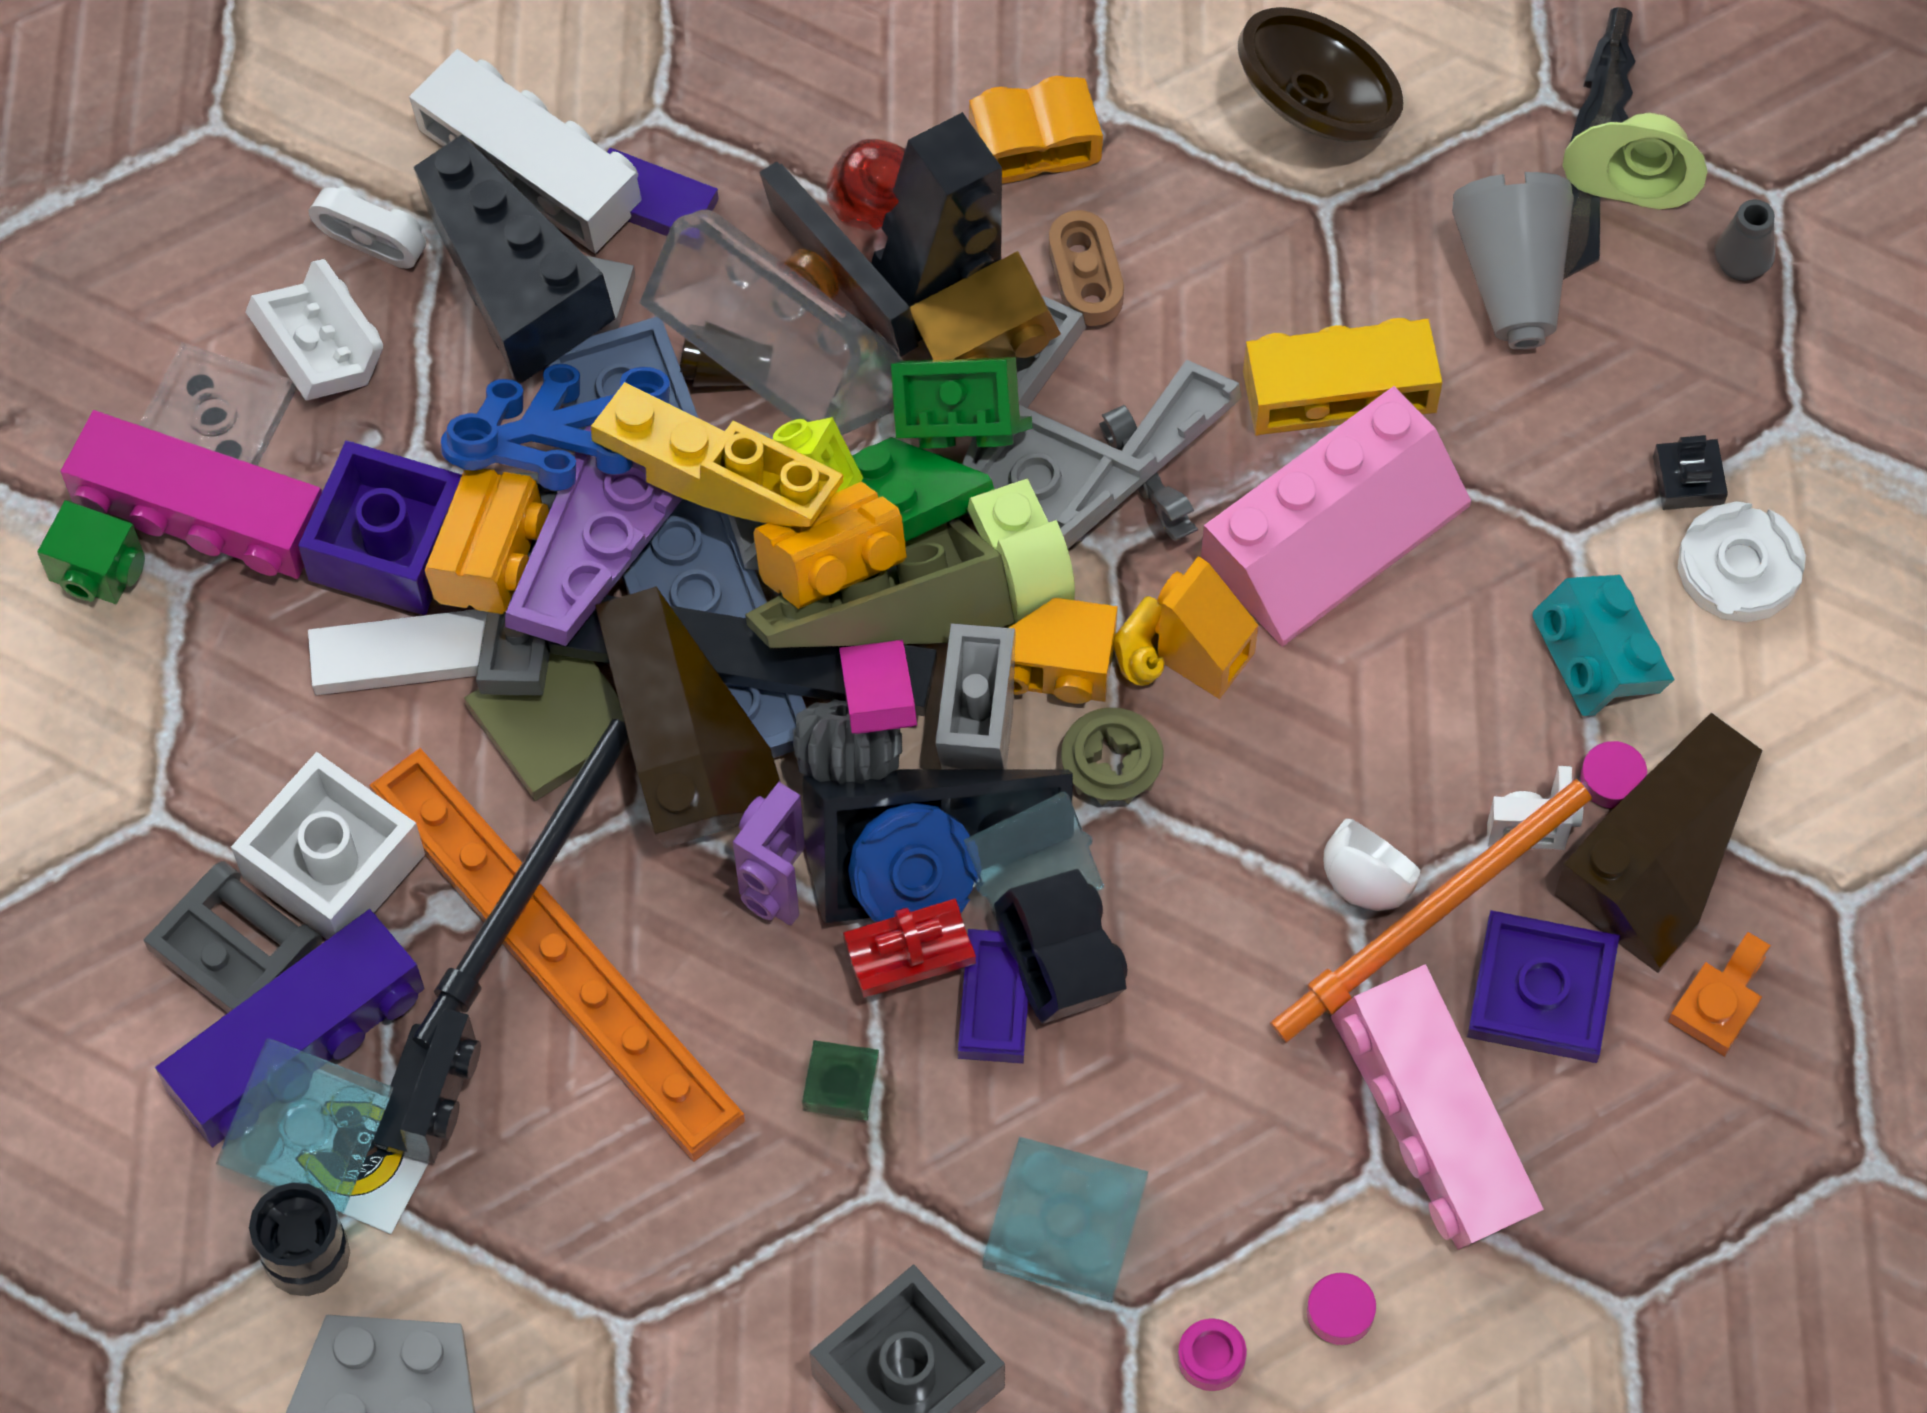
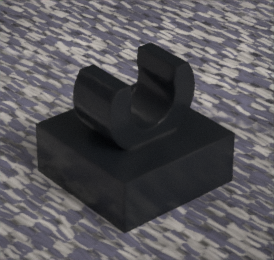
M1706 435L1680 437L1678 442L1656 444L1653 459L1663 510L1725 504L1728 491L1718 439L1707 440Z

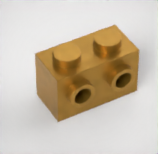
M1018 251L910 307L912 317L933 360L1026 358L1039 353L1048 345L1050 340L1061 335L1032 275Z

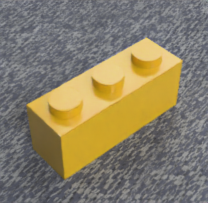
M1392 318L1383 321L1379 325L1356 328L1335 325L1326 327L1316 333L1292 336L1284 333H1271L1262 336L1258 340L1246 341L1243 375L1255 436L1341 425L1393 386L1422 415L1437 413L1443 382L1429 318L1412 321L1406 318Z

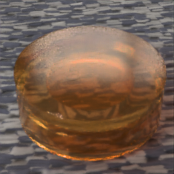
M796 250L779 266V276L787 292L800 305L809 310L819 311L838 295L839 286L834 271L822 257L810 250Z

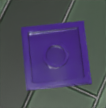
M1490 910L1467 1038L1597 1063L1601 1051L1620 935Z

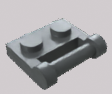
M220 861L196 883L145 937L144 943L152 954L229 1013L321 945L323 937L306 924L298 927L240 882L241 874L225 861ZM224 901L280 946L271 956L267 955L212 912L213 906Z

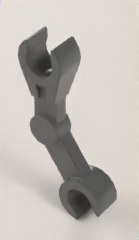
M1125 405L1102 414L1104 421L1099 423L1108 445L1118 450L1123 449L1137 429L1136 423ZM1157 472L1138 488L1140 495L1144 499L1149 498L1154 504L1155 511L1172 540L1176 541L1198 531V528L1187 516V514L1194 512L1190 501L1183 493L1169 486L1165 487Z

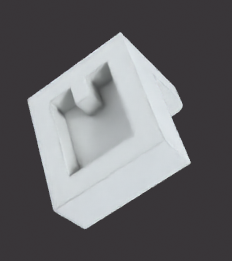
M1558 766L1552 786L1551 798L1572 782L1571 766ZM1527 791L1513 792L1505 797L1494 796L1487 822V846L1491 847L1550 799H1543L1539 794ZM1583 807L1532 848L1565 850L1571 827H1581Z

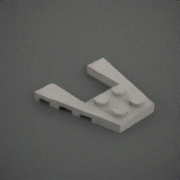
M1042 296L1061 335L1050 340L1048 345L1039 353L1026 358H1016L1020 416H1032L1033 429L1013 434L1014 444L1006 446L977 447L976 436H973L962 465L988 474L992 479L995 489L1028 478L1048 522L1057 520L1068 549L1234 406L1242 396L1239 382L1186 359L1121 451L1028 409V406L1086 328L1083 313Z
M326 1315L286 1413H475L463 1327L460 1323Z

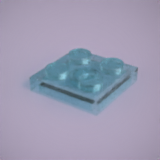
M266 1038L215 1164L273 1187L291 1182L311 1184L325 1192L334 1204L336 1211L344 1213L394 1087L271 1038Z
M1019 1136L983 1256V1268L1113 1303L1147 1184L1148 1171Z

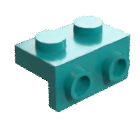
M1621 575L1566 578L1532 613L1533 619L1583 716H1595L1615 697L1660 694L1675 680L1662 656L1659 645L1651 635L1635 603L1633 594L1626 586Z

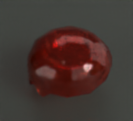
M864 139L852 144L842 152L832 168L827 182V201L841 221L849 223L852 220H859L870 224L875 230L882 228L885 214L891 212L899 202L893 193V188L905 152L904 147L882 139Z

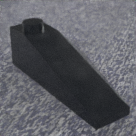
M897 769L881 780L869 779L865 780L863 784L845 782L841 785L836 781L819 782L814 777L802 776L805 847L821 917L825 923L870 918L852 893L848 868L853 845L865 826L887 809L916 803L936 806L956 818L976 844L980 869L995 862L1001 865L1007 864L1072 835L1073 773L1068 769Z

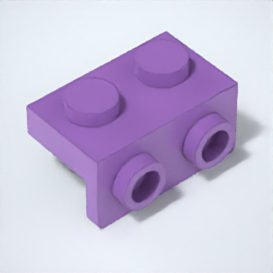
M778 782L766 799L759 796L748 806L739 824L741 831L733 840L739 894H741L743 903L763 919L772 920L775 916L791 926L799 916L796 876L793 864L804 851L805 840L801 797L795 791Z

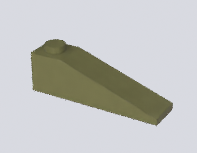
M957 517L906 541L907 558H905L904 562L800 609L783 598V595H780L745 614L747 626L769 648L857 646L903 640L904 644L949 643L951 624L1004 627L1015 623L1002 555Z

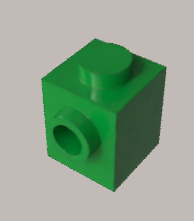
M64 500L37 551L49 581L60 584L67 593L78 599L93 601L96 597L116 605L126 586H133L137 582L145 562V554L132 523Z

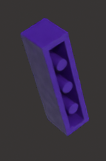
M368 909L158 1064L155 1069L167 1093L213 1148L225 1138L232 1140L247 1132L257 1121L258 1113L278 1098L285 1100L298 1094L310 1082L312 1073L332 1058L336 1060L342 1059L354 1052L364 1041L365 1033L385 1018L393 1020L406 1013L417 1001L418 994L425 989L418 966L371 909Z

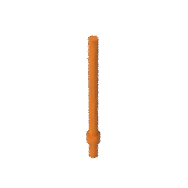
M1577 779L1572 781L1334 972L1328 968L1307 984L1309 992L1270 1022L1276 1033L1287 1043L1323 1013L1327 1012L1332 1016L1352 999L1349 994L1352 990L1591 801L1592 797L1588 790Z

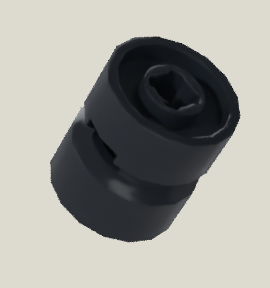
M291 1182L274 1187L260 1198L252 1210L249 1231L256 1253L261 1259L266 1274L275 1286L291 1295L311 1296L325 1292L336 1284L348 1267L350 1247L336 1208L325 1192L311 1184Z

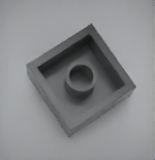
M914 1264L809 1352L812 1377L845 1413H976L1005 1388V1363Z

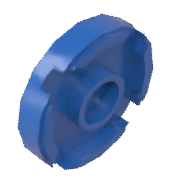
M916 803L887 809L869 822L853 845L848 868L852 893L867 915L875 922L894 917V911L907 907L912 912L955 898L960 913H962L970 901L968 896L973 889L974 882L977 884L980 871L976 844L964 826L956 818L936 806Z

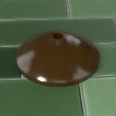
M1276 7L1254 14L1242 29L1238 39V54L1249 83L1267 105L1292 125L1327 139L1357 142L1376 139L1387 134L1401 116L1404 104L1403 94L1394 72L1367 42L1344 26L1309 11Z

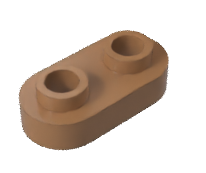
M1075 210L1062 214L1053 222L1049 231V255L1063 305L1083 313L1085 325L1098 326L1106 324L1117 317L1122 309L1124 300V282L1108 227L1099 216L1088 211ZM1075 245H1082L1088 250L1076 253L1069 248ZM1094 295L1100 297L1102 301L1090 303L1086 302L1084 298Z

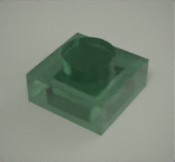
M813 1040L802 1100L803 1111L869 1121L879 1065V1050Z

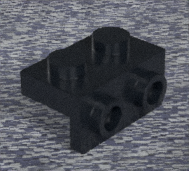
M443 1008L428 1050L420 1047L412 1039L421 1024H414L411 1027L372 1134V1141L376 1148L435 1164L443 1139L449 1140L452 1136L460 1108L457 1099L464 1079L470 1080L476 1070L480 1057L481 1042L475 1038L468 1014Z

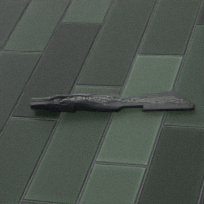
M1616 7L1610 10L1606 32L1603 38L1598 41L1583 87L1590 88V93L1579 110L1571 141L1575 136L1590 127L1608 122L1622 123L1629 118L1624 111L1633 95L1628 76L1634 68L1636 61L1629 47V33L1633 13L1626 8ZM1572 183L1574 202L1563 280L1598 262L1600 259V197L1578 190Z

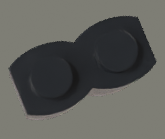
M1078 868L1010 888L994 903L1001 934L1011 955L1018 963L1026 996L1042 1024L1110 1003L1127 989L1125 979L1128 969L1125 956L1120 947L1112 943L1106 932L1102 929L1103 905L1100 895L1093 885L1087 883Z

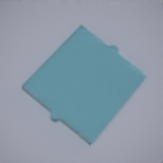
M1065 791L963 840L979 878L976 890L982 896H986L998 928L994 903L1010 888L1077 868L1087 883L1093 885L1097 891L1104 888L1089 848L1093 839L1089 834L1083 832L1069 794Z

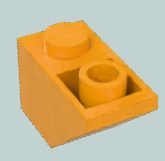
M1198 556L1184 574L1179 571L1173 573L1158 596L1157 603L1161 605V616L1155 627V632L1159 634L1157 657H1163L1164 665L1220 699L1255 654L1259 625L1213 567Z
M1053 598L1010 626L1009 628H1014L1016 633L1014 695L1032 691L1053 694L1062 701L1074 704L1087 703L1090 700L1105 702L1114 651V638L1117 629L1118 606Z

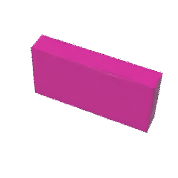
M903 640L839 648L852 734L907 728L917 725L915 703Z

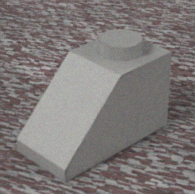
M951 624L935 743L942 769H1007L1014 700L1016 638L1014 628Z

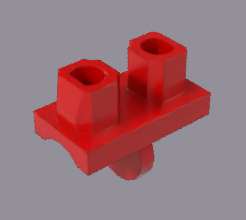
M956 898L912 912L907 907L894 911V917L843 932L844 943L863 998L976 964V955L965 930Z

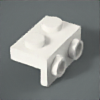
M325 259L311 262L303 284L252 295L246 309V314L306 401L368 385L382 352L383 343L377 329L368 322L350 296L345 283L338 279Z

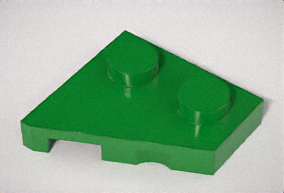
M893 437L865 447L852 455L863 476L861 482L876 491L879 498L883 496L899 508L902 515L905 542L967 513L971 497L995 490L992 479L988 474Z

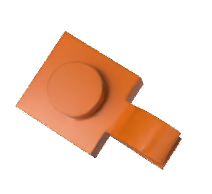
M1747 932L1723 972L1705 962L1672 1011L1668 1022L1725 1057L1760 1004L1762 996L1747 988V986L1765 961V955L1771 945L1752 933Z

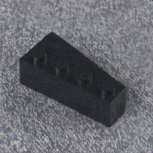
M962 112L908 140L893 188V193L899 202L891 212L885 214L882 224V230L888 237L885 248L875 251L871 261L874 268L909 307L1001 260L1002 167ZM914 321L918 339L921 341L923 340L922 335Z
M463 135L413 167L427 211L455 266L458 267L472 300L478 306L487 324L489 333L497 348L500 349L514 381L519 384L523 383L615 320L603 273Z

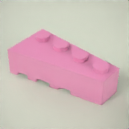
M1426 964L1354 996L1330 1016L1380 1110L1395 1134L1408 1169L1415 1178H1419L1431 1200L1429 1203L1430 1215L1437 1230L1445 1240L1452 1238L1459 1250L1544 1210Z

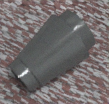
M1752 199L1744 202L1716 242V259L1721 269L1733 279L1741 281L1753 280L1766 273L1775 261V214L1772 207L1762 200Z

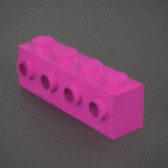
M93 410L60 471L71 500L75 504L126 519L135 528L148 535L162 536L163 533L186 540L192 548L206 555L218 556L221 552L241 559L248 567L261 574L275 576L279 572L296 579L299 578L304 568L298 545L322 494L321 487Z

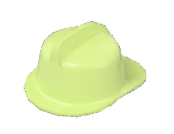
M1656 113L1637 114L1622 123L1608 122L1588 128L1575 136L1565 149L1562 163L1567 179L1578 190L1594 196L1630 202L1642 207L1659 210L1679 207L1693 200L1704 187L1708 171L1704 155L1693 142L1688 140L1687 134L1673 119Z

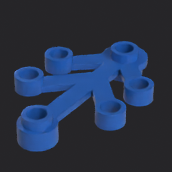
M555 364L544 370L543 384L521 420L501 425L503 419L515 418L522 413L523 387L514 380L499 379L491 382L486 387V400L477 414L468 413L455 417L449 422L447 430L441 437V453L453 465L465 470L476 471L484 469L493 463H499L537 472L540 485L554 491L566 490L575 484L576 458L564 450H549L545 452L520 444L532 441L595 456L597 468L607 474H623L633 467L632 460L593 442L591 431L578 429L592 425L615 394L559 409L561 404L573 402L580 395V372L568 364ZM637 367L626 371L621 376L620 387L625 382L669 404L670 380L664 372L651 367Z

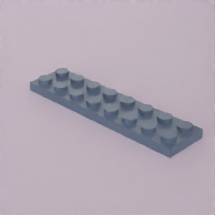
M661 315L590 336L547 366L548 368L555 364H568L580 372L579 397L573 402L561 404V408L616 394L620 389L621 376L626 371L637 367H651L664 372L670 380L669 404L698 418ZM682 499L621 576L628 595L657 586L670 606L746 618V613L767 603L755 570L745 569L728 514L703 507L685 499ZM725 683L771 748L774 758L795 751L793 749V730L796 728V714L806 709L802 696Z

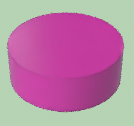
M1619 741L1603 742L1592 748L1586 755L1581 769L1580 782L1590 793L1591 801L1599 806L1614 809L1647 776L1646 762L1634 747Z
M1333 1273L1320 1279L1311 1290L1307 1304V1318L1312 1330L1324 1341L1336 1345H1348L1362 1339L1371 1329L1376 1313V1299L1369 1285L1361 1278L1349 1273Z
M1203 1319L1192 1324L1184 1332L1179 1343L1178 1365L1182 1375L1190 1384L1202 1390L1219 1391L1230 1387L1240 1378L1245 1367L1247 1356L1245 1340L1235 1326L1221 1319Z

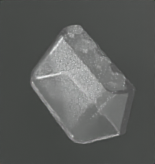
M698 210L678 218L673 223L639 302L642 306L792 420L805 419L807 422L833 417L841 435H844L893 412L891 364L903 360L891 345L719 214L711 210Z

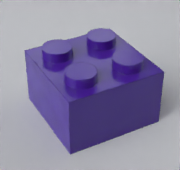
M345 440L298 545L308 580L417 614L426 615L432 602L433 594L424 570L462 474Z

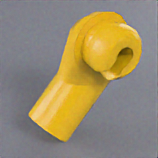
M1145 596L1115 634L1113 646L1122 675L1131 683L1141 686L1151 684L1161 676L1164 670L1163 657H1157L1151 640L1156 634L1155 627L1161 616V605L1157 603V599L1150 596Z

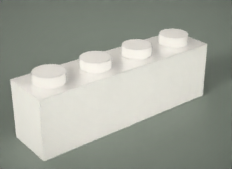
M456 49L409 96L417 126L421 132L443 147L463 135L552 224L595 254L631 218L630 211L642 200L637 180L638 172L626 157L618 152L609 154L598 147L580 125L573 121L564 123L549 113L545 104L535 94L528 90H523L520 93L507 84L498 70L485 60L480 59L476 62Z

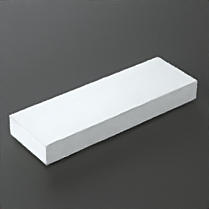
M474 609L309 629L311 677L315 696L477 676L487 612Z

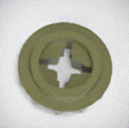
M1109 707L1091 711L1072 724L1062 743L1061 759L1063 769H1068L1073 773V784L1078 795L1085 793L1094 797L1102 806L1108 801L1120 800L1129 805L1135 796L1145 790L1151 791L1155 780L1163 768L1164 750L1158 732L1148 720L1133 711ZM1103 738H1106L1108 745L1113 747L1116 754H1128L1122 760L1121 775L1117 776L1116 771H1112L1108 763H1096L1102 759Z

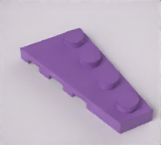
M591 425L586 426L585 430L591 431ZM578 452L574 453L576 458V482L572 487L558 491L506 611V628L566 646L596 609L595 605L600 604L682 501L683 498L647 483L646 467L634 461L633 467L629 471L614 475L600 471L596 466L595 456Z

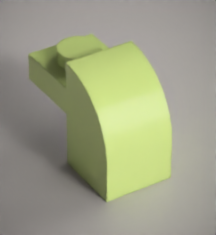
M1028 478L970 498L967 510L980 537L1002 555L1015 623L1053 598L1074 600V574L1063 534L1057 520L1048 522ZM1015 623L1006 625V627L1009 628L1010 626H1012V625L1015 624Z

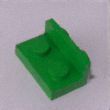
M1016 357L900 361L891 364L896 438H918L919 448L934 449L956 446V437L976 436L977 447H997L1014 444L1013 434L1033 429L1032 416H1020Z

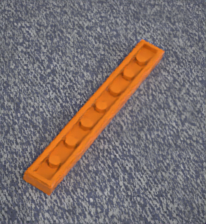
M419 748L369 785L370 790L416 822L425 856L485 923L522 862L427 754ZM540 883L502 944L689 1158L695 1162L745 1122L744 1113Z

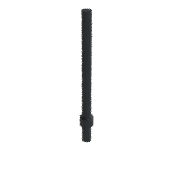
M618 719L611 720L456 969L448 968L434 990L438 998L412 1038L420 1047L426 1050L429 1049L443 1008L457 1012H468L482 989L478 983L628 743L629 737L624 722Z

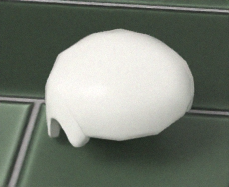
M1345 819L1324 849L1323 861L1327 878L1334 890L1352 905L1373 911L1398 908L1409 898L1419 882L1418 877L1421 870L1418 866L1387 841L1353 819Z

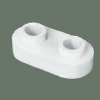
M340 186L337 189L330 187L322 189L309 209V216L313 223L329 237L399 268L407 269L413 267L426 247V240L421 233V225L415 218L401 210L393 209L387 211L369 203L360 193L349 187Z

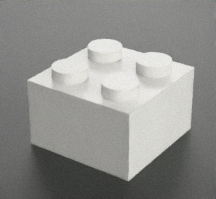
M318 752L309 759L231 846L243 879L327 940L368 909H371L374 913L425 856L416 822Z

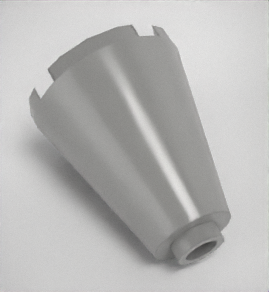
M1524 172L1525 184L1505 185L1504 174L1489 176L1470 182L1457 189L1453 194L1452 213L1496 338L1508 341V345L1512 349H1531L1545 344V337L1553 334L1557 329L1574 202L1570 180L1557 174Z

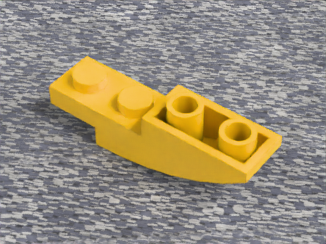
M625 382L591 425L592 441L646 467L647 483L703 507L756 522L782 526L811 527L843 483L842 473L734 420L723 431Z

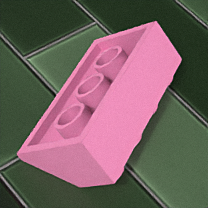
M1393 386L1206 523L1203 530L1201 558L1213 567L1241 604L1283 647L1469 508L1471 499L1436 428Z

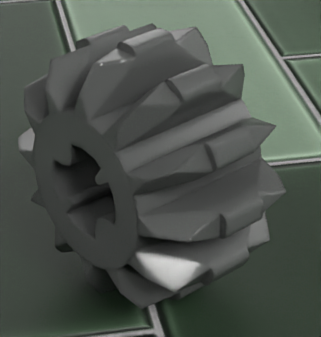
M833 699L829 703L815 702L796 714V728L793 730V749H795V757H797L800 773L808 777H814L819 782L836 781L840 785L845 782L863 784L865 780L869 779L881 780L899 768V757L902 754V733H900L899 728L852 734L847 701Z

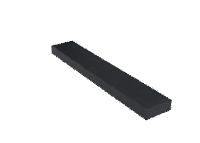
M606 595L600 603L619 597ZM671 606L724 683L830 701L833 699L847 701L839 648L850 646L769 648L747 626L746 618ZM596 609L566 646L551 641L548 643L551 654L610 664ZM904 645L916 715L925 716L937 663V650Z

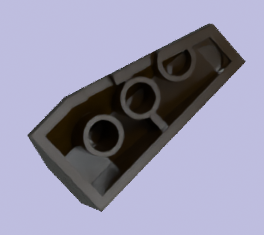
M657 586L596 604L638 777L656 837L665 848L739 826L748 806L759 796L766 799L777 783H781L771 748Z
M1710 713L1598 824L1564 863L1555 896L1601 931L1620 935L1618 944L1659 973L1699 925L1763 750L1713 713Z

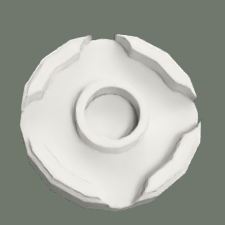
M1736 501L1713 506L1693 520L1680 545L1677 569L1685 591L1700 608L1721 619L1747 623L1770 618L1790 604L1802 583L1806 554L1799 534L1783 516L1770 509L1765 513L1760 509L1751 508V503Z

